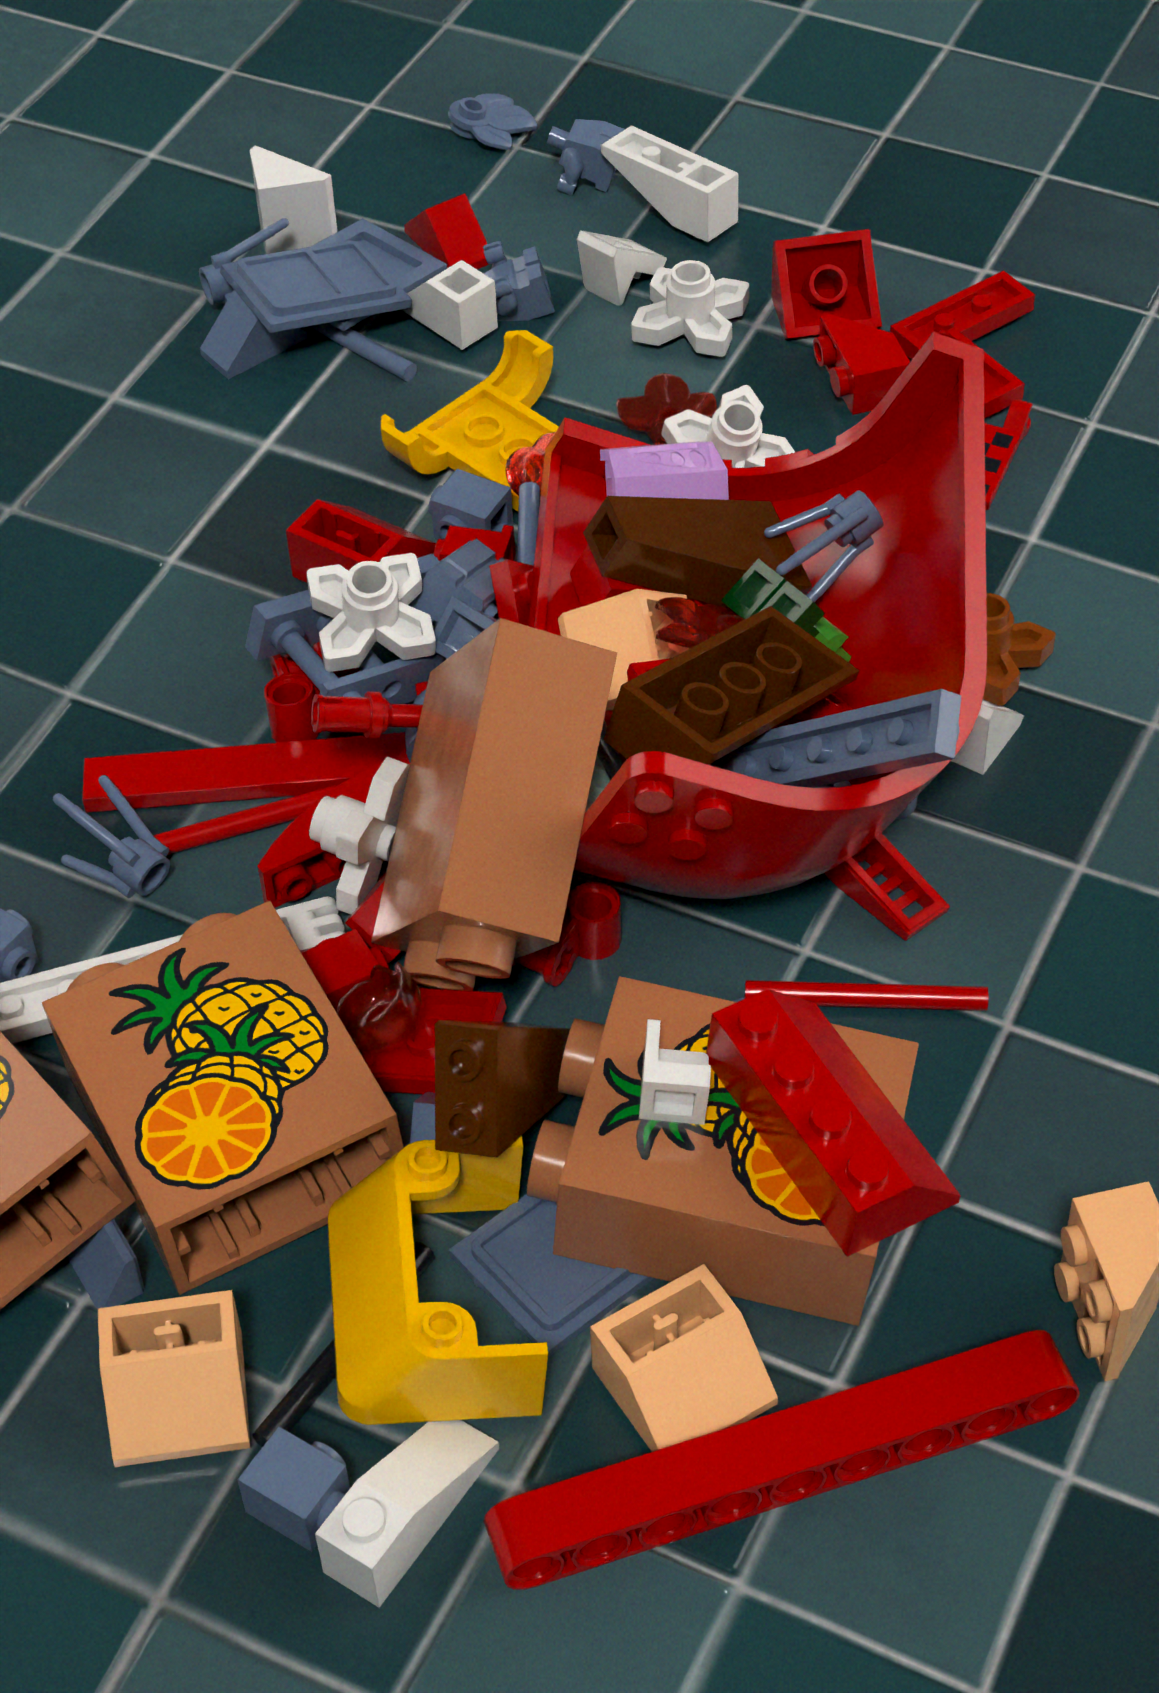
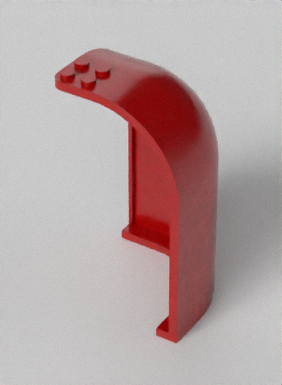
M933 332L876 407L859 423L836 436L835 446L817 454H813L809 449L787 455L765 458V466L733 468L732 460H722L728 469L729 500L771 501L781 522L826 503L838 493L846 499L857 490H860L872 501L880 513L884 524L881 529L871 535L874 544L860 553L825 593L815 601V604L825 613L823 617L849 637L841 647L851 656L849 663L860 670L856 680L835 691L834 694L854 709L938 689H944L961 695L956 756L973 729L981 709L986 686L987 600L984 349ZM566 417L563 419L545 448L529 627L561 636L558 618L564 612L581 607L570 571L588 545L583 532L607 497L605 461H600V449L650 444ZM830 515L786 532L796 552L827 531L824 520L830 517ZM834 541L802 563L812 587L849 548L850 544L842 548ZM705 603L728 614H731L740 622L742 621L728 608ZM701 631L696 636L697 645L705 641V634ZM806 713L790 717L789 723L795 724L813 718ZM641 752L629 757L585 812L574 870L643 889L686 898L733 899L770 893L799 885L835 868L862 850L905 810L951 760L848 780L852 784L851 786L809 788L783 785L753 778L666 752Z

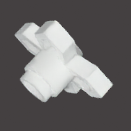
M695 260L682 261L672 269L659 267L650 282V300L653 304L638 308L631 323L632 340L634 342L659 346L681 335H685L696 353L723 357L726 355L732 341V323L728 319L743 315L749 302V283L728 278H721L715 281L709 267Z
M748 385L723 394L719 408L715 411L712 418L688 409L665 419L661 432L667 444L698 441L713 442L722 459L732 460L733 468L765 466V458L795 452L785 437L762 433L760 417L764 406Z
M414 553L383 557L380 562L363 561L354 565L349 571L340 564L307 570V583L312 609L334 618L319 632L320 648L326 671L334 672L359 668L376 641L402 660L427 657L435 654L436 640L430 615L409 606L422 592L421 573L417 556Z
M386 757L372 779L366 803L344 795H340L336 799L325 796L315 809L309 829L310 839L319 842L323 851L336 855V858L346 861L336 888V909L351 915L377 883L383 861L389 862L410 767L407 763Z

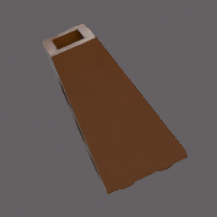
M607 496L583 532L602 576L662 592L687 595L689 599L724 608L728 607L721 599L758 558L776 572L777 566L796 552L786 532L772 538H767L764 535L766 528L781 522L771 501ZM802 564L782 575L786 581L805 595L812 587Z
M439 1020L436 1022L435 1150L497 1158L567 1095L558 1092V1082L570 1028L517 1022Z

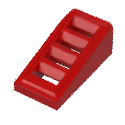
M882 833L858 853L835 868L824 872L840 890L905 941L947 913L950 905ZM863 861L871 865L866 870L859 865ZM882 874L888 880L878 886L873 879ZM897 888L905 893L895 901H892L888 896L889 893ZM916 901L923 909L908 918L902 910Z

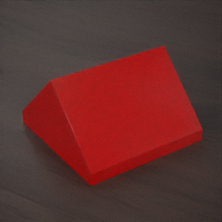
M870 229L773 242L771 297L785 340L818 336L820 315L833 314L875 328L882 327Z

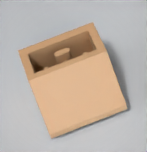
M634 589L564 612L558 618L561 636L617 652L606 710L614 709L621 685L628 682L627 670L630 663L670 659L697 645L687 595Z
M1149 1181L1072 1198L1068 1225L1061 1229L1063 1252L1061 1262L1056 1263L1054 1266L1056 1286L1060 1297L1065 1303L1072 1301L1079 1318L1077 1320V1334L1081 1349L1088 1359L1095 1357L1104 1381L1118 1378L1157 1308L1159 1299V1203Z
M705 1264L590 1326L592 1369L652 1452L750 1421L778 1404V1396L741 1311Z
M232 1290L98 1308L100 1372L112 1459L115 1467L250 1448L242 1331Z

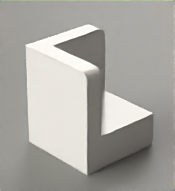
M647 1019L639 1119L705 1125L711 1077L709 1056L704 1052L660 1049L661 1020Z

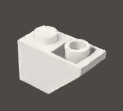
M460 260L408 292L407 295L412 299L411 308L401 309L462 350L498 328L495 281L463 260Z

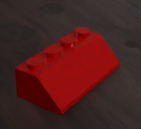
M766 989L712 1013L706 1054L709 1056V1065H711L712 1070L847 1257L959 1203L961 1197L959 1192L816 1003Z

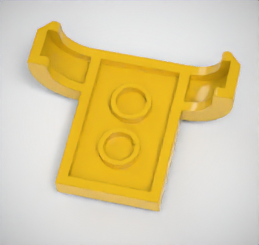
M527 330L507 331L504 335L503 353L495 370L485 380L435 414L404 433L395 428L394 419L386 414L382 415L381 436L386 450L422 474H434L450 467L454 471L460 469L511 487L512 508L516 511L519 508V486L522 483H537L540 486L541 498L545 448L559 426L530 408L538 400L549 380L553 366V346Z

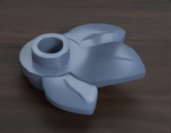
M495 93L480 94L475 98L466 97L462 100H457L450 105L448 117L451 120L450 127L456 134L465 138L477 139L485 145L504 150L511 149L512 137L510 134L536 131L538 125L534 117L526 109L514 105L513 99Z

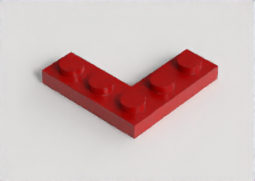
M1003 270L891 325L890 332L895 335L905 354L911 359L915 357L933 332L978 347L972 342L973 340L1033 311L1035 294ZM984 351L985 419L1010 406L1014 399L1022 400L1025 383Z

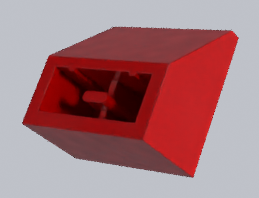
M319 499L286 529L292 576L306 583L307 570L310 568L340 564L349 571L360 562H380L383 557L414 553L419 558L434 554L436 545L433 541L353 507Z

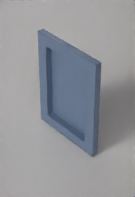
M363 218L313 245L318 246L348 240L360 241L406 293L447 269V264ZM371 315L329 322L328 324L345 331Z
M348 240L239 259L238 262L221 264L220 273L269 333L411 308L412 299L360 241Z
M526 1194L519 1199L518 1203H513L449 1249V1256L473 1280L475 1286L480 1287L514 1322L517 1329L521 1330L533 1343L547 1342L548 1357H550L654 1278L628 1272V1269L618 1267L614 1269L554 1255L553 1245L557 1203L530 1197Z

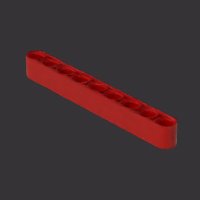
M1045 1330L1028 1331L510 1497L493 1506L485 1514L483 1522L507 1587L514 1590L529 1589L1050 1419L1069 1409L1079 1398L1080 1392L1051 1334Z

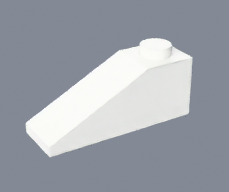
M632 125L601 145V154L672 226L693 235L695 238L709 242L738 222L737 172Z
M462 1420L426 1423L358 1478L316 1531L315 1536L323 1573L380 1608L497 1453L499 1442Z

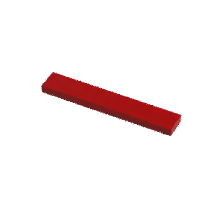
M405 732L381 734L378 739L352 736L84 758L82 800L86 813L118 810L99 784L98 779L102 775L108 776L131 807L137 809L297 796L333 785H340L354 775L384 761L386 757L409 765L410 762L406 755Z

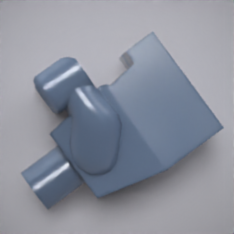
M575 119L570 132L553 126L547 144L563 150L559 164L565 170V173H562L556 189L565 194L573 195L580 177L596 183V189L607 193L617 169L601 154V145L625 129L606 121Z
M501 241L483 246L486 261L488 264H492V268L484 274L495 281L497 321H529L555 312L549 282L535 246L523 250V256L513 260H507Z

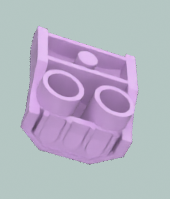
M698 441L600 449V461H605L607 496L729 500L728 469L713 442Z

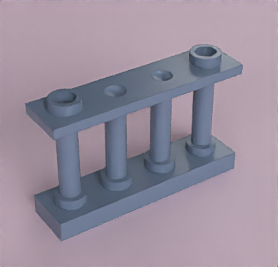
M434 554L417 558L422 580L430 567L439 562ZM309 590L254 605L245 648L257 661L281 653H287L320 690L319 694L323 696L364 697L367 691H377L391 704H405L415 701V684L428 681L430 672L446 660L445 657L435 652L432 656L408 660L398 659L384 664L370 650L360 665L359 672L338 678L334 672L325 670L323 660L310 646L320 642L319 632L334 618L312 609ZM434 620V621H432V625H433L435 628H436L437 622Z

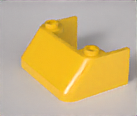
M522 1136L497 1158L435 1150V1140L413 1142L350 1188L331 1205L328 1212V1246L337 1399L342 1412L351 1420L366 1425L542 1415L548 1362L547 1342L478 1346L475 1321L464 1308L449 1302L419 1303L412 1214L505 1210L513 1203H518L523 1156Z

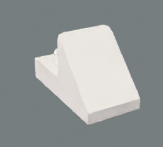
M580 230L577 237L585 288L617 306L623 304L633 278L639 279L641 273L654 275L657 268L664 267L667 260L666 257L629 239Z

